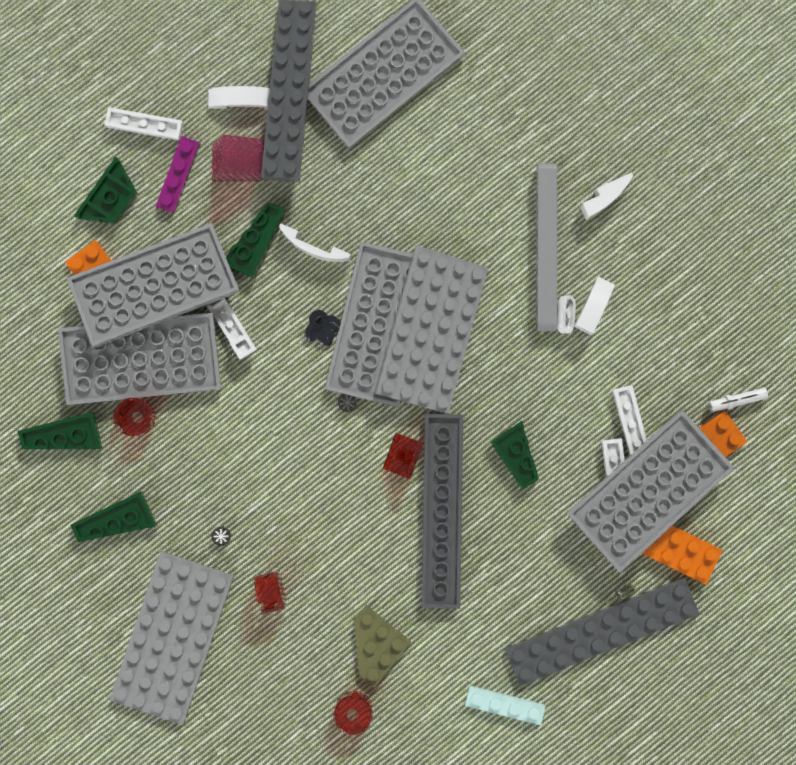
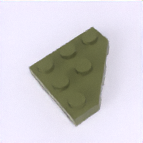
M366 604L354 619L359 676L375 688L411 641Z

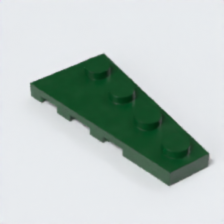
M270 202L265 204L254 218L251 226L242 233L240 240L231 247L230 252L226 256L230 269L255 279L286 213L284 208Z
M94 412L18 431L22 449H103Z
M140 491L70 526L77 541L82 542L152 528L158 525L143 492Z

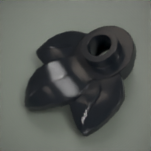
M315 310L309 316L310 323L305 329L306 338L309 342L318 338L322 344L330 346L334 339V332L339 331L341 321L334 315H327L323 310ZM321 316L322 322L317 323L315 321L316 317Z

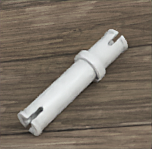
M763 387L733 396L725 395L724 398L708 401V407L711 413L724 409L732 410L736 406L768 399V393L766 388Z

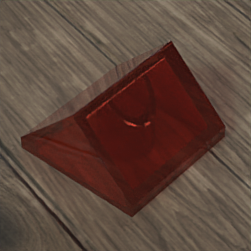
M395 433L382 469L411 479L424 443Z

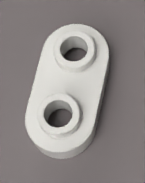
M571 295L561 296L557 303V329L560 333L567 334L574 330L576 303Z

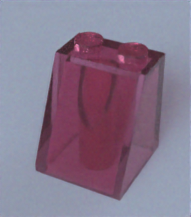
M222 134L212 144V181H262L261 171L265 139Z

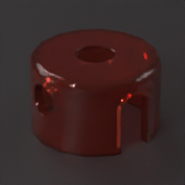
M126 398L116 406L113 420L114 424L119 425L123 430L122 434L143 436L154 427L156 412L153 406L146 400ZM135 412H140L143 415V420L140 423H135L132 419Z
M274 571L255 576L254 584L258 604L263 603L264 607L261 609V613L264 615L284 610L286 608V596L279 572Z
M348 691L342 694L337 700L334 709L336 726L342 732L349 735L360 734L370 726L373 717V705L370 699L359 691ZM350 710H356L359 717L357 720L351 721L348 719L347 713Z

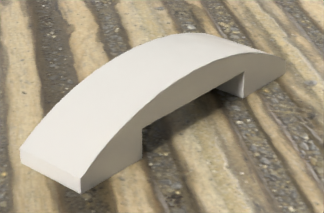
M254 86L211 88L208 95V108L264 107L265 110H268L270 88Z
M283 224L279 226L284 236L295 247L312 257L331 262L351 260V254L333 247L331 252L328 253L298 240L300 234L297 230Z
M225 298L206 305L209 311L214 314V318L240 360L257 350Z

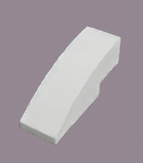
M632 173L598 187L594 191L595 198L582 203L580 209L586 221L598 215L617 199L632 179Z
M597 277L576 320L575 328L590 335L594 333L612 294L614 284Z

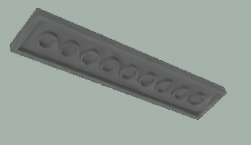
M279 0L261 171L262 180L300 182L317 9L316 1Z
M425 414L421 608L460 609L463 415Z
M682 577L506 647L505 650L517 681L521 686L697 616L700 613L685 577Z

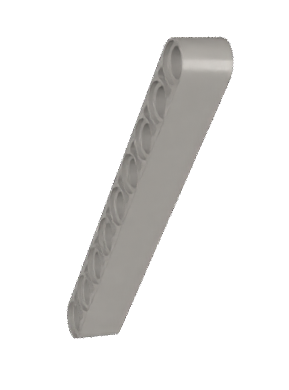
M537 163L536 331H556L557 163Z

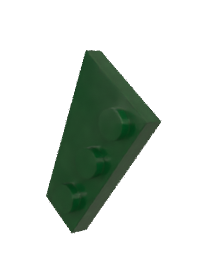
M520 421L490 442L522 490L539 479L524 431L523 421Z

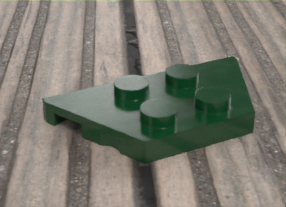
M116 156L74 214V217L77 219L117 224L138 194L122 163Z

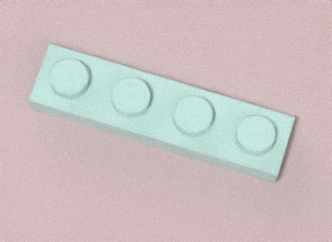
M469 685L465 706L537 725H541L545 710V704Z

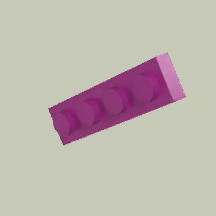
M181 136L157 200V208L175 214L198 153L199 142Z

